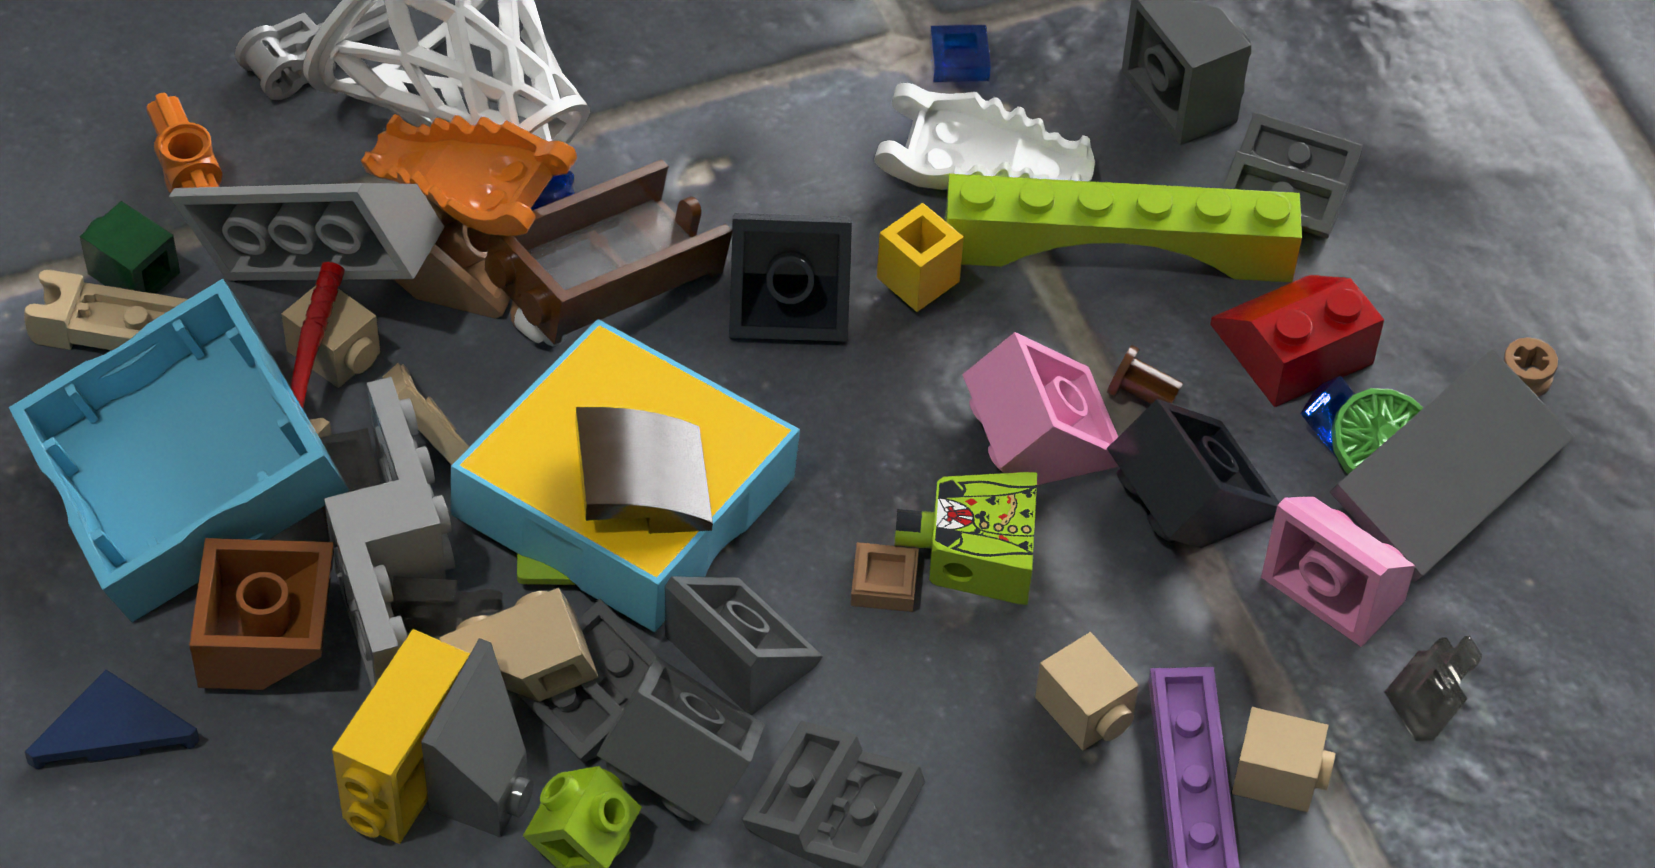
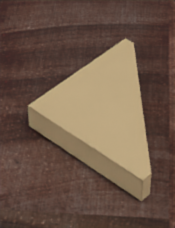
M397 363L383 376V379L392 377L399 400L410 398L418 430L452 465L470 446L455 432V426L433 399L428 397L425 400L416 390L408 368L404 364L400 365Z

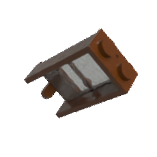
M661 159L533 210L536 219L526 234L516 236L490 235L484 270L490 281L496 287L501 288L522 310L527 321L537 326L555 345L562 341V336L590 325L597 319H604L689 281L691 282L703 275L709 274L711 277L723 273L732 237V229L725 223L697 235L702 210L698 200L693 196L680 200L675 214L662 201L669 166Z

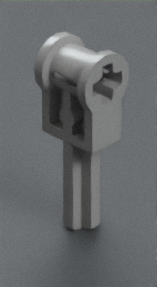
M378 0L360 18L345 40L357 42L390 27L384 0ZM304 12L274 26L263 25L256 27L246 33L239 41L235 51L236 61L242 68L253 71L261 80L262 91L270 99L282 100L296 93L303 84L308 83L303 72L304 59L311 41L323 23L316 25ZM335 61L333 63V71L336 70Z

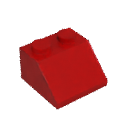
M1308 275L1211 317L1210 325L1275 408L1374 364L1385 319L1351 278Z

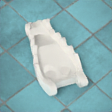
M910 83L898 84L892 99L893 108L913 120L906 146L904 147L895 141H883L879 144L874 158V162L878 167L896 178L918 187L941 190L948 189L949 174L1091 181L1095 166L1090 139L1087 136L1082 135L1078 141H1069L1061 137L1059 133H1048L1041 118H1028L1022 107H1017L1013 111L1007 112L1001 100L996 97L985 101L977 92L955 94L928 92Z

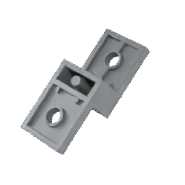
M392 377L367 382L376 458L384 483L324 498L330 542H334L335 549L333 558L334 571L371 690L407 638L401 616L394 617L392 610L447 596L445 570L455 568L454 556L447 533L452 531L448 509L442 495L434 497L430 485L435 483L431 459L426 446L418 448L414 435L419 434L412 402L410 398L399 400Z

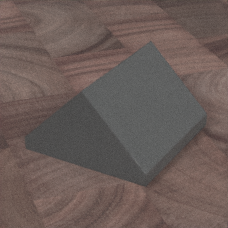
M671 576L665 585V637L743 711L750 715H753L811 671L823 657L739 578Z

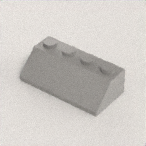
M348 183L174 188L169 195L173 204L227 281L317 280L323 262H334L341 265L345 269L342 280L414 279L444 229V225L418 184Z

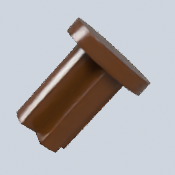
M1131 345L1121 361L1107 393L1115 397L1119 390L1123 389L1150 404L1156 399L1173 404L1183 386V382L1138 360L1137 356L1140 349Z

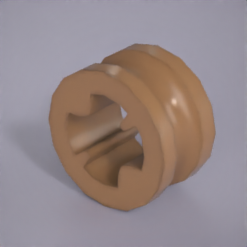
M1520 338L1510 343L1505 350L1504 362L1537 397L1549 390L1558 367V357L1555 350L1548 343L1535 338ZM1532 364V365L1538 367L1539 369H1537V368H1535V367H1531V368H1529L1527 371H1525V370L1521 369L1520 367H1522V368H1527V367H1529V366Z

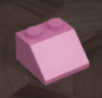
M1014 332L962 374L972 397L969 401L970 408L976 418L982 423L990 442L988 447L989 456L1003 473L1036 472L1037 485L1119 467L1107 450V447L1118 438V435L1088 366Z
M1315 497L1284 498L1277 505L1261 578L1362 647L1406 600L1415 565L1406 560L1395 547L1381 543L1356 526L1345 513L1331 509Z

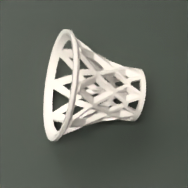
M342 0L317 31L304 59V76L314 89L335 95L340 92L356 99L388 108L417 127L421 126V124L431 127V124L437 117L450 122L455 115L461 116L469 124L475 126L481 117H487L499 125H502L507 120L547 141H561L569 144L584 126L590 114V107L564 76L546 41L534 0H498L499 29L479 12L488 0H455V5L445 0H384L389 25L400 51L345 40L360 18L378 0ZM408 6L444 22L418 41ZM519 18L523 24L521 34L519 31ZM520 35L525 41L526 46L520 41ZM446 40L447 56L433 51V49ZM470 44L490 50L493 77L476 70ZM362 59L382 62V64L371 69ZM334 61L349 76L348 78L339 80L333 75ZM420 67L449 76V78L424 75ZM524 74L531 78L532 87L524 83ZM404 83L413 84L420 96L410 93ZM433 88L441 89L447 105L443 103ZM460 92H463L465 95L469 113L466 109ZM488 101L497 103L499 111L489 109ZM518 116L525 117L527 119L519 124ZM557 117L567 124L552 140L547 122Z

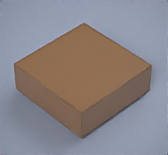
M857 542L851 606L913 612L919 548Z

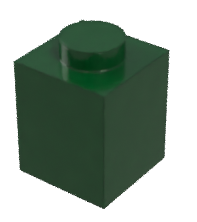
M120 201L104 216L93 220L86 231L80 235L87 273L105 286L156 294L180 273L174 235L123 201Z

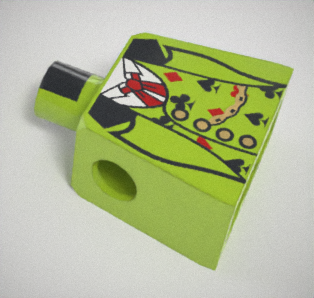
M1017 472L942 477L937 481L934 512L897 509L894 546L931 549L929 581L936 586L1015 604L1028 605L1033 565L1037 473Z

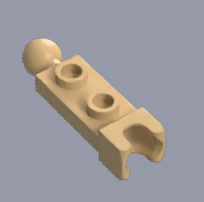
M43 270L39 274V280L44 288L45 305L29 304L25 308L24 318L28 336L35 344L68 350L72 349L73 344L114 350L130 340L148 323L188 299L84 283L83 276L79 274Z

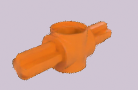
M165 92L157 94L156 100L147 105V113L158 135L154 142V151L163 168L167 190L171 193L174 188L219 187L222 181V171L214 156L209 132L203 126L188 121L178 97H168Z

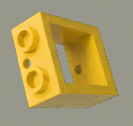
M412 629L332 748L342 818L357 832L373 838L380 835L400 844L427 803L428 795L421 741L470 653Z

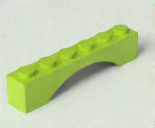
M949 174L945 221L964 236L961 265L1002 267L1025 256L1054 248L1095 243H1124L1157 247L1184 254L1209 264L1236 280L1293 282L1302 240L1300 193Z

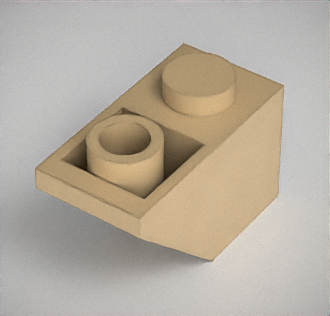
M559 588L549 592L536 591L520 598L515 606L491 616L481 615L469 618L460 623L455 631L439 637L440 641L468 653L472 652L479 638L491 642L506 689L538 702L598 678L576 612Z

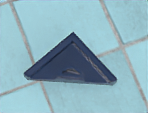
M106 669L25 751V755L30 766L35 769H41L49 761L86 756L88 761L140 755V749L181 744L190 749L200 740L197 728Z

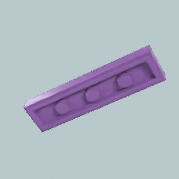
M1214 667L1150 668L1148 683L1170 868H1240Z

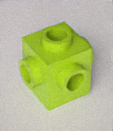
M600 766L561 772L554 776L543 788L540 794L541 804L525 830L523 837L556 868H609L613 859L628 844L631 837L630 828L642 807L623 789V783L616 775L602 769Z

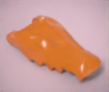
M394 114L386 125V131L378 134V140L374 149L370 152H365L360 161L367 173L378 178L395 181L400 184H418L428 200L435 203L443 211L467 227L490 235L516 236L528 232L536 219L531 207L553 176L568 173L577 160V153L572 146L564 142L544 140L507 120L502 125H499L487 117H481L474 126L461 116L455 115L450 122L437 117L434 119L431 127L425 124L417 127L404 121L400 115Z

